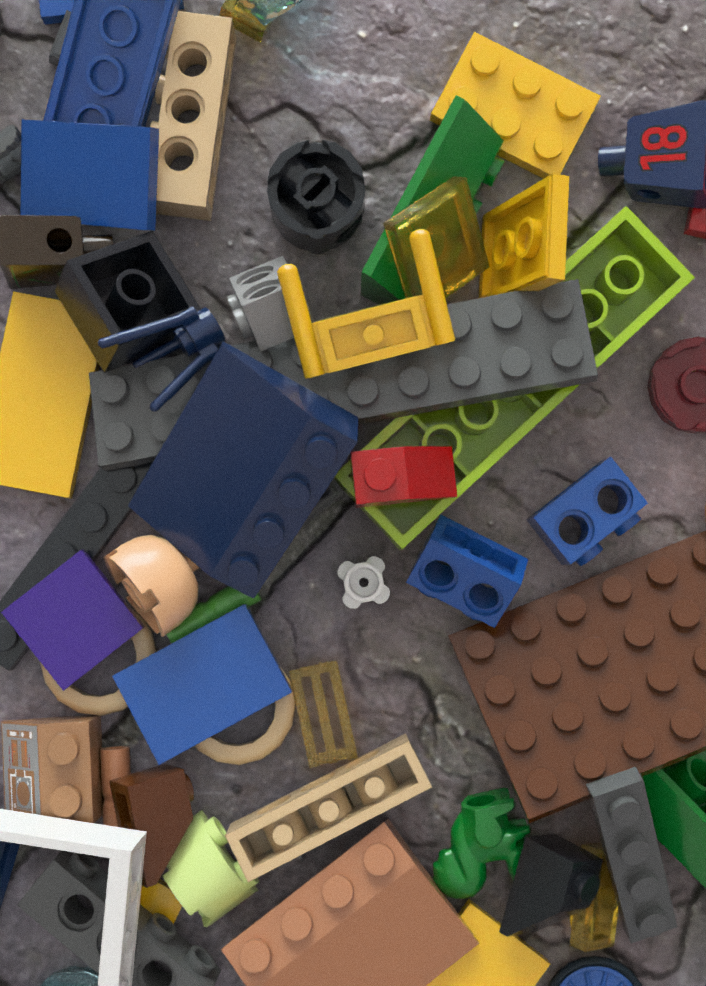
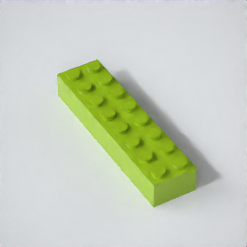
M627 206L566 260L565 280L562 281L579 280L597 368L695 278ZM579 385L398 417L360 451L401 446H452L458 498ZM350 459L338 471L334 479L355 502ZM457 498L362 507L361 509L399 550H402Z

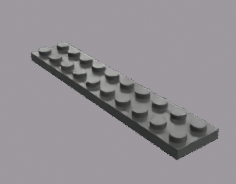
M578 279L560 282L540 291H513L447 304L455 341L307 379L304 377L294 338L263 351H260L256 341L231 345L358 417V425L597 381L598 378ZM184 354L153 360L137 368L133 367V365H127L106 373L103 370L90 372L89 379L98 467L104 471L152 463L211 361L200 369L156 412L150 410V404L197 357L196 354L190 357Z

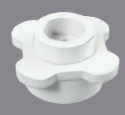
M371 556L366 562L353 564L350 561H345L339 566L338 576L343 580L345 587L342 600L347 607L356 609L361 603L374 601L377 604H382L388 600L390 590L384 585L382 572L385 569V564L382 559ZM361 578L368 579L369 583L366 587L359 585Z

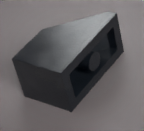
M556 834L526 836L499 932L506 937L536 932L589 908L599 890L600 879L598 876L603 859Z

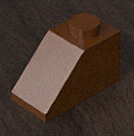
M167 764L158 765L109 781L118 827L147 831L142 886L146 888L158 883L193 820L190 804L194 800L192 782L188 775L185 774L184 769Z

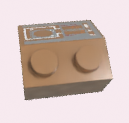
M81 715L1 721L5 810L95 823L102 816V805L104 802V796L101 791L100 749L102 748L101 716Z

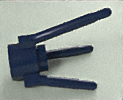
M192 306L178 315L121 331L98 340V347L107 348L180 326L173 331L174 339L155 348L132 363L133 367L137 368L149 361L158 360L179 348L187 357L194 354L197 355L150 404L149 408L151 411H158L200 369L212 361L218 351L217 346L222 344L223 341L225 342L224 334L218 322L206 307L196 311Z

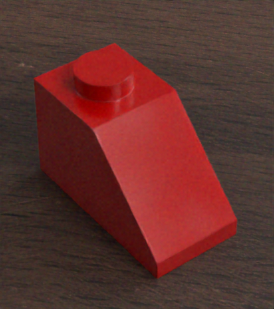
M401 446L351 452L356 508L457 498L452 446Z

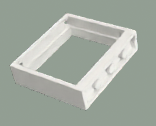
M0 809V841L109 858L98 986H132L147 831Z

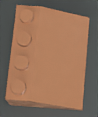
M387 818L237 935L221 950L245 986H426L477 946L479 941Z

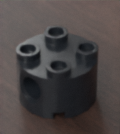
M309 140L297 142L280 153L269 171L267 194L273 223L283 238L299 249L308 250L312 254H323L351 239L362 223L366 192L362 168L351 152L335 142L322 140V143H309Z

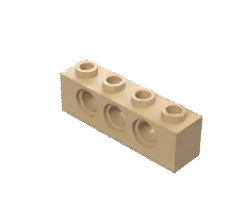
M178 11L165 56L167 59L165 75L160 74L155 89L156 103L161 105L159 121H152L150 127L159 128L156 214L211 221L236 45L232 18ZM195 64L206 67L203 73L198 76L191 77L184 74L188 67ZM186 110H195L200 113L198 118L191 123L184 124L177 121L179 115ZM179 156L193 158L192 164L185 170L176 171L170 168L173 160Z
M405 733L232 822L225 837L247 881L250 882L432 788Z

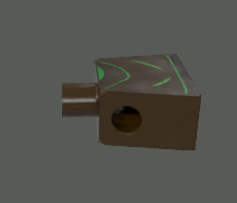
M0 215V266L10 289L57 285L67 260L113 245L112 234L83 235L81 217ZM59 250H67L66 252L62 253L57 252Z

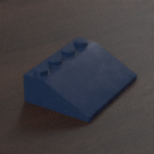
M223 341L135 491L128 507L210 577L254 599L357 444L358 417Z

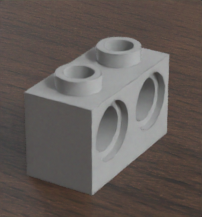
M283 256L229 278L235 291L234 294L227 296L244 339L254 336L260 351L294 338L277 275L278 269L282 265L287 264ZM307 304L311 322L313 323L314 319Z

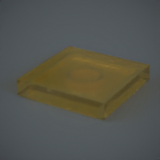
M452 177L383 223L406 298L423 294L409 240L411 233L415 230L425 229L430 233L445 299L490 267L469 185L465 177Z

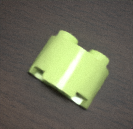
M201 810L193 816V820L166 866L169 871L162 876L186 912L191 916L198 911L202 917L204 927H208L257 892L258 889L255 885L259 883V879L247 881L238 861L231 857L224 846L228 843L225 837L227 831L216 817L213 816L208 819Z

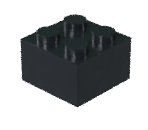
M153 231L67 260L55 289V293L104 373L133 362L174 339L173 331L180 326L107 348L98 347L97 342L99 339L178 315L192 306L196 311L201 310Z

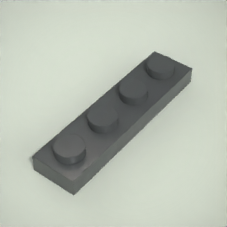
M633 767L587 783L586 787L622 925L630 943L654 937L676 928V918L644 780L637 768Z

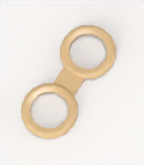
M131 609L145 626L132 637L136 651L135 663L159 650L156 649L151 629L139 613ZM41 664L45 683L57 700L78 713L104 716L123 711L128 707L120 690L101 696L87 694L72 684L63 691ZM283 671V673H284V675H285V677H286V679H287L289 685H290L291 688H292L290 679L288 678V676H287V675L285 674V672ZM292 692L275 701L274 720L268 730L256 740L243 744H234L211 736L195 745V748L216 762L243 765L262 760L281 746L293 725L296 704L294 693Z

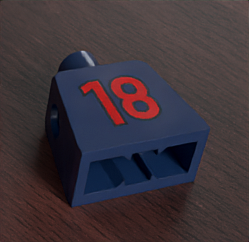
M706 100L631 117L627 122L626 145L600 147L598 153L600 176L624 175V186L630 199L637 202L700 209L706 208Z

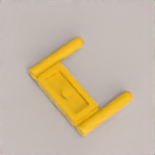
M415 230L409 237L423 293L421 295L312 323L297 267L293 264H285L278 269L277 275L305 379L455 341L431 236L427 230Z

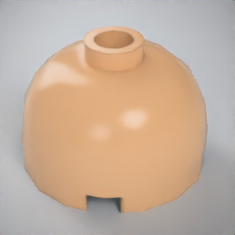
M153 535L140 536L120 545L104 556L105 564L115 583L119 584L122 582L129 594L126 597L127 601L156 634L161 633V636L164 637L192 613L198 601L199 591L198 582L193 572L199 569V567L168 540Z

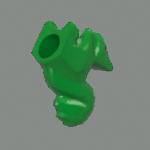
M504 787L468 795L461 802V812L456 817L450 831L451 848L439 851L438 859L433 863V881L445 896L455 899L474 897L482 890L486 882V863L505 860L508 871L514 880L526 835L530 833L531 828L529 825H526L525 818L508 820L507 813L511 812L516 806L514 798H509L508 788Z

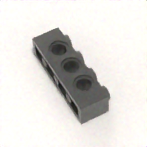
M61 851L19 901L17 906L99 974L108 874L100 868L97 859L93 855ZM77 894L84 895L90 899L94 909L84 907L79 902ZM140 904L132 986H214L222 969L215 964L211 954L201 946L192 945L177 933L175 925L166 916L160 913L151 914ZM158 960L166 963L172 972L159 970L153 961Z

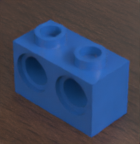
M610 456L597 463L526 520L561 565H571L576 561L579 566H582L603 550L599 542L612 531L617 536H620L641 520L637 512L647 505L648 502ZM603 487L612 489L618 497V507L612 514L604 512L598 505V493ZM565 517L575 519L580 525L581 535L574 544H568L560 537L559 525Z
M440 514L415 560L406 583L414 586L424 595L437 598L462 611L467 617L482 621L495 628L522 584L528 559ZM437 560L446 562L450 566L443 565L439 563ZM481 583H483V584H488V585L492 586L493 588L486 587V586L482 585Z

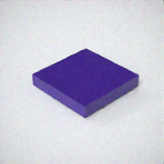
M84 549L73 555L1 612L63 691L145 627Z

